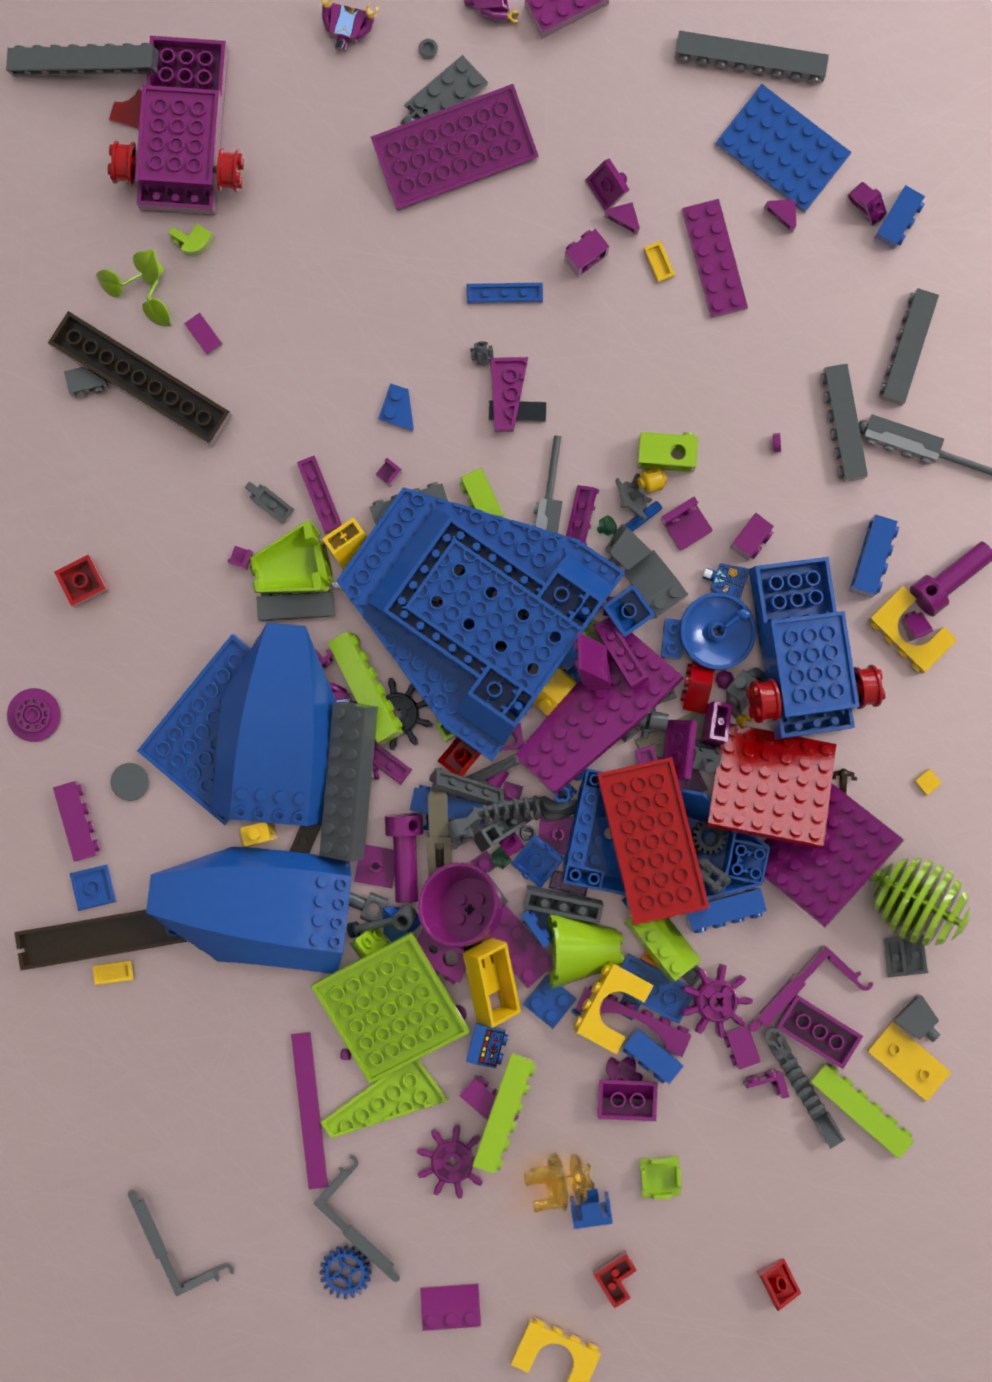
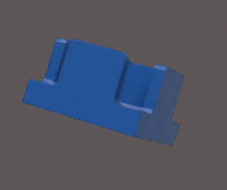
M597 1188L580 1190V1205L576 1206L574 1204V1197L569 1196L574 1229L613 1224L608 1191L604 1192L605 1202H600Z

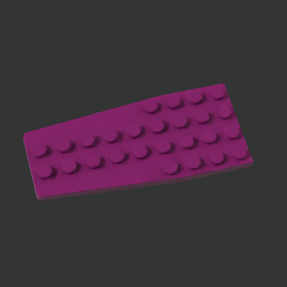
M630 633L624 639L649 680L632 689L609 653L611 689L588 691L586 685L582 684V680L577 682L515 754L518 756L520 763L551 792L556 794L639 724L684 679L679 672L633 633Z

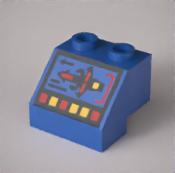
M476 1023L466 1062L496 1068L497 1064L501 1065L504 1055L500 1053L502 1045L506 1046L508 1034H505L506 1029L499 1027L490 1028Z

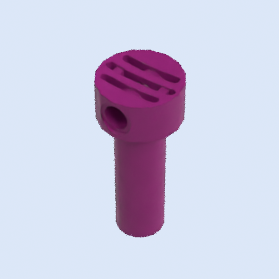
M981 541L936 577L923 576L910 586V593L916 598L915 602L926 614L934 617L949 605L948 595L992 562V549L985 542Z
M399 813L385 815V835L393 836L396 903L418 902L416 835L423 834V814Z

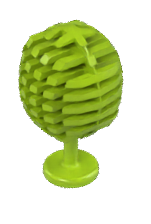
M909 858L901 859L897 862L889 877L887 874L893 863L881 872L876 871L869 879L875 882L873 897L876 896L879 888L883 887L875 902L878 914L889 899L881 918L882 922L886 925L894 915L889 930L895 933L906 918L899 937L904 940L917 921L918 923L909 942L916 944L931 922L921 944L924 946H929L944 920L947 922L940 932L935 946L944 944L954 925H957L958 928L951 940L961 934L969 922L970 907L963 919L959 918L968 902L969 896L966 890L960 896L952 913L950 912L962 887V882L959 878L955 881L942 902L953 880L954 873L948 870L936 888L945 868L941 864L936 866L928 878L934 861L927 860L918 872L922 858H914L904 872Z

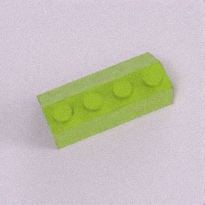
M631 917L624 922L671 984L702 961L669 918L635 926L632 924Z

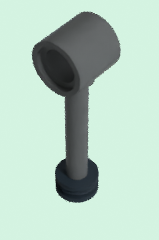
M403 905L390 918L360 925L358 922L348 923L347 933L350 938L359 937L361 932L394 925L400 931H406L416 920L417 912L412 906Z

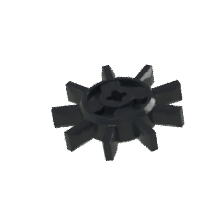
M389 678L390 694L385 697L392 703L394 707L393 713L396 710L401 711L402 717L399 718L403 725L401 727L403 734L401 735L407 734L410 742L417 746L419 745L418 739L412 731L416 725L420 724L426 728H432L434 725L429 720L419 718V710L428 707L424 700L416 703L412 699V695L416 691L412 683L405 694L398 693L394 678ZM398 737L389 742L390 750L395 751Z

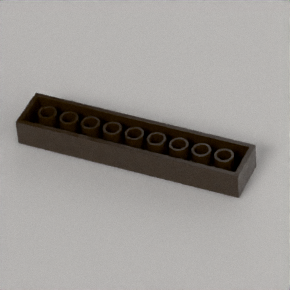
M69 311L48 341V344L53 349L211 447L232 416L230 411Z

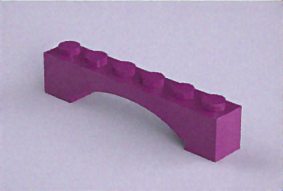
M590 985L589 988L584 987L576 1010L583 1011L582 1006L585 1000L589 999L593 992L591 990L593 986ZM612 994L604 998L600 1006V1013L621 1014L642 1022L663 1040L665 1050L683 1057L692 1036L688 1033V1028L678 1025V1027L670 1025V1020L663 1017L660 1020L654 1018L652 1012L645 1009L642 1012L636 1010V1005L625 1001V1004L617 1001L618 997Z

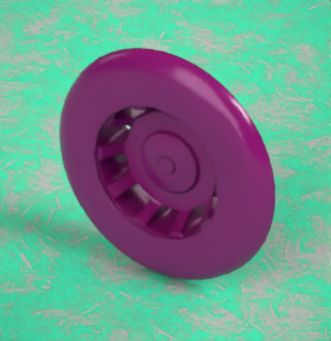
M37 688L23 690L11 700L8 706V725L12 732L22 740L29 742L42 741L51 736L59 725V705L56 699L45 690Z

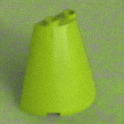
M306 520L250 557V571L256 577V580L253 582V589L256 593L326 592L330 590L328 586L332 585V570L325 544H322L321 540L318 539L320 533L310 520Z
M547 913L548 931L552 932L553 970H549L550 989L599 974L606 964L608 965L609 961L617 966L623 964L624 955L620 944H623V934L618 933L616 928Z

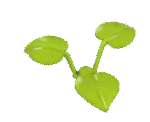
M154 249L139 251L134 254V266L141 273L124 282H120L119 276L111 270L105 269L97 272L96 277L100 286L107 294L113 297H119L123 293L121 286H125L140 277L147 283H153L147 296V301L142 304L143 311L148 319L157 325H172L166 305L159 299H151L153 291L159 283L157 279L164 274V268L158 263Z

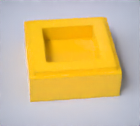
M928 769L915 780L926 796L942 784L931 769Z

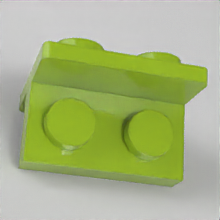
M379 928L364 932L351 942L350 946L361 959L389 944Z

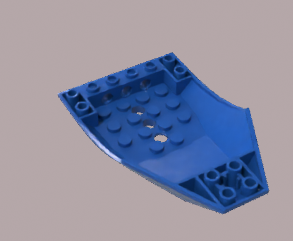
M587 768L578 791L563 863V882L626 896L612 838L607 839L604 835V831L609 828L596 775L602 772ZM680 788L692 833L693 830L691 829L696 826L697 822L708 820L711 798L702 792ZM707 829L702 833L701 839L705 844L710 845L715 840V834L712 830ZM726 830L725 835H727V838H725V841L727 842L718 853L707 855L699 853L695 849L698 861L702 858H707L711 861V864L722 872L727 873L731 879V883L728 886L723 885L724 891L722 894H714L708 885H704L707 900L763 885L770 846L757 836ZM713 875L711 879H713L716 882L718 880V877Z

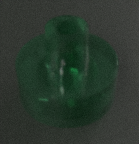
M607 515L599 520L597 531L600 534L604 533L610 536L617 531V525L614 519Z

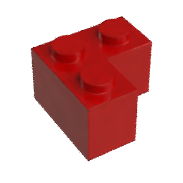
M693 660L691 664H687V675L684 682V687L687 688L682 690L680 701H683L682 709L705 714L713 686L715 670L702 667Z
M626 1251L593 1271L594 1277L614 1309L631 1299L622 1280L637 1271Z

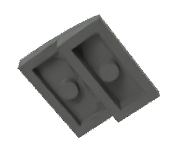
M922 934L916 944L909 942L911 936H907L905 940L900 937L884 938L888 977L929 973L926 946L921 945L925 937L924 934Z

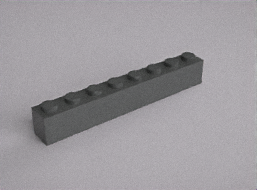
M679 30L674 58L681 62L696 61L700 65L714 64L718 68L733 67L737 71L751 70L755 74L770 73L774 77L788 76L792 80L807 79L811 83L824 82L826 77L829 54Z
M110 43L104 46L70 44L68 47L51 45L50 47L16 45L14 48H7L6 70L12 76L157 74L158 51L150 43H141V45L124 43L122 46Z

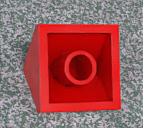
M456 737L438 759V762L451 773L464 776L481 753Z
M784 1258L757 1271L777 1311H780L801 1294Z

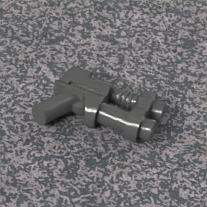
M702 858L698 861L703 884L708 885L714 894H722L724 891L723 885L728 886L731 883L730 876L711 864V861L707 858ZM713 875L718 877V880L716 882L713 879H711Z

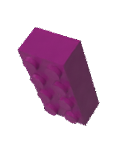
M525 0V8L542 39L609 5V0Z
M505 904L498 927L485 941L495 938L507 942L513 973L528 989L553 967V959Z
M798 995L789 1002L774 1026L844 1069L863 1038L858 1032Z

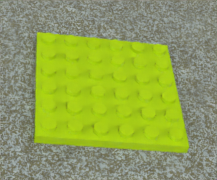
M412 932L311 985V988L369 1084L470 1032L469 1027Z

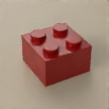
M89 554L54 571L70 605L74 608L109 591L93 558Z

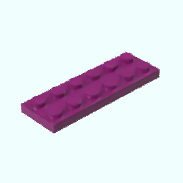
M719 199L682 208L710 317L714 318L748 309Z

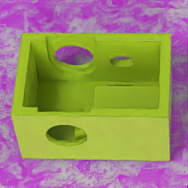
M641 432L638 442L637 468L648 469L657 466L661 470L694 472L697 464L699 436H694V433L684 432L683 435ZM672 451H680L683 458L680 460L674 459L671 456Z

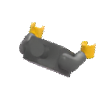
M757 667L748 671L742 670L726 689L725 703L733 705L732 715L734 718H737L736 723L744 728H747L745 721L752 722L750 717L742 714V711L749 704V700L746 697V688H749L751 681L766 682L765 672Z

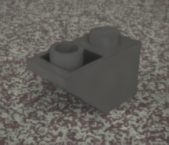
M84 367L64 371L68 391L72 397H85L86 393L94 392V394L102 393L106 388H109L108 383L104 379Z

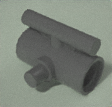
M654 708L636 725L641 727V737L647 739L652 729L666 732L669 714L656 712Z

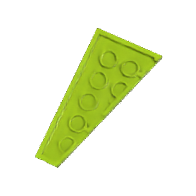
M418 1059L380 1078L320 1123L330 1137L334 1138L449 1100Z

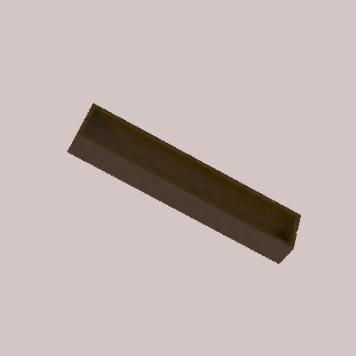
M146 910L14 932L17 949L24 948L25 952L18 953L20 971L187 942L179 935H169L165 930V926L147 915Z

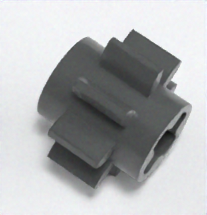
M486 341L476 342L474 348H470L472 361L476 360V363L479 365L488 364L490 358H494L492 345L488 346Z

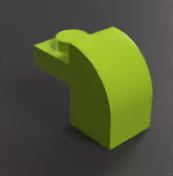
M198 224L194 226L189 236L174 227H171L168 232L173 243L178 246L182 244L180 250L187 256H197L204 253L214 239L213 233Z

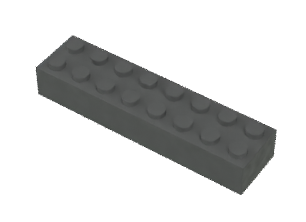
M346 701L333 702L319 856L350 862L364 860L378 706Z

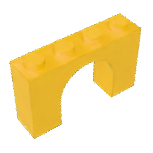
M902 586L868 619L871 622L869 625L874 631H880L884 635L883 639L890 646L894 645L898 649L896 652L903 659L907 658L912 663L910 666L913 670L923 674L957 639L945 627H942L923 645H911L905 642L898 632V621L903 612L916 598Z
M609 961L608 965L606 964L601 971L602 976L599 982L597 981L593 985L592 995L589 999L585 1000L581 1015L577 1016L574 1020L573 1031L617 1054L626 1037L607 1027L602 1022L600 1017L602 1001L613 992H625L645 1003L653 985Z
M535 1318L534 1320L529 1319L510 1362L512 1366L529 1373L535 1357L541 1348L548 1344H560L565 1346L573 1356V1365L565 1382H589L601 1356V1351L598 1350V1346L589 1342L584 1344L580 1342L581 1339L572 1334L569 1337L563 1334L562 1329L555 1326L550 1328L545 1325L544 1321Z

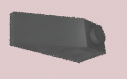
M519 812L520 815L517 819H513L512 814H509L510 817L507 821L500 817L497 823L492 822L475 833L473 840L482 853L532 821V816L530 815L528 819H524L523 812Z

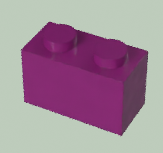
M719 701L707 704L701 742L718 746L728 742L732 704Z
M745 1024L725 1031L726 1036L723 1039L726 1047L731 1048L732 1055L729 1056L733 1066H737L740 1070L761 1062L749 1025Z

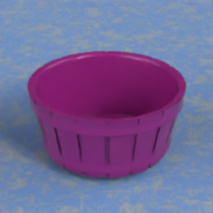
M458 862L440 867L428 877L420 891V898L418 899L420 922L423 924L426 933L435 941L443 943V945L462 947L484 941L496 930L501 920L503 905L497 887L483 870L472 864ZM469 904H472V907L475 908V912H472L471 915H468V912L465 911Z

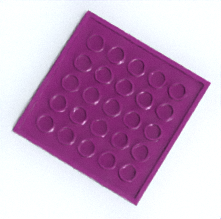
M832 783L823 848L819 849L767 838L764 842L770 846L764 878L825 928L904 840Z

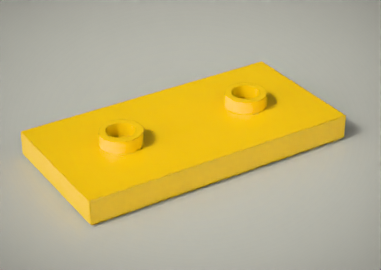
M892 1021L867 1050V1052L926 1102L952 1073Z

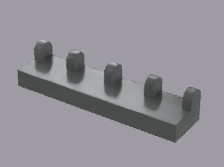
M437 768L429 776V781L433 782L434 789L488 806L492 803L498 804L504 801L503 789Z

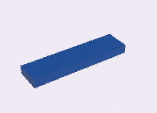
M543 282L467 284V304L543 303Z

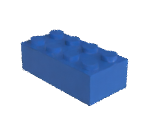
M876 514L870 519L849 592L867 598H872L877 593H880L883 584L880 579L883 574L885 575L888 568V563L885 562L893 551L894 545H891V542L897 537L899 527H897L898 521Z
M755 888L708 901L709 909L685 914V918L690 931L701 933L707 931L706 927L709 926L715 929L726 926L725 922L731 921L733 924L742 922L744 917L750 916L752 919L763 916L762 912H766L767 909L761 888Z

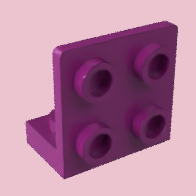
M695 496L661 517L662 523L680 551L713 531L697 506L698 501Z
M776 1069L768 1070L765 1072V1075L760 1077L757 1074L748 1076L746 1081H743V1085L746 1088L771 1082L776 1095H779L782 1099L790 1097L784 1075L780 1071H776Z

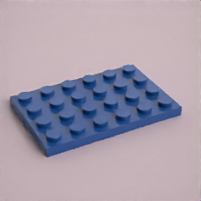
M763 84L759 86L715 143V145L787 200L795 199V206L804 213L852 153Z

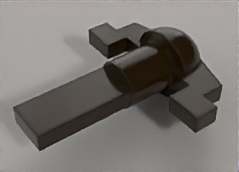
M845 768L833 771L832 779L840 776V790L847 794L848 776L851 777L852 781H857L855 773Z

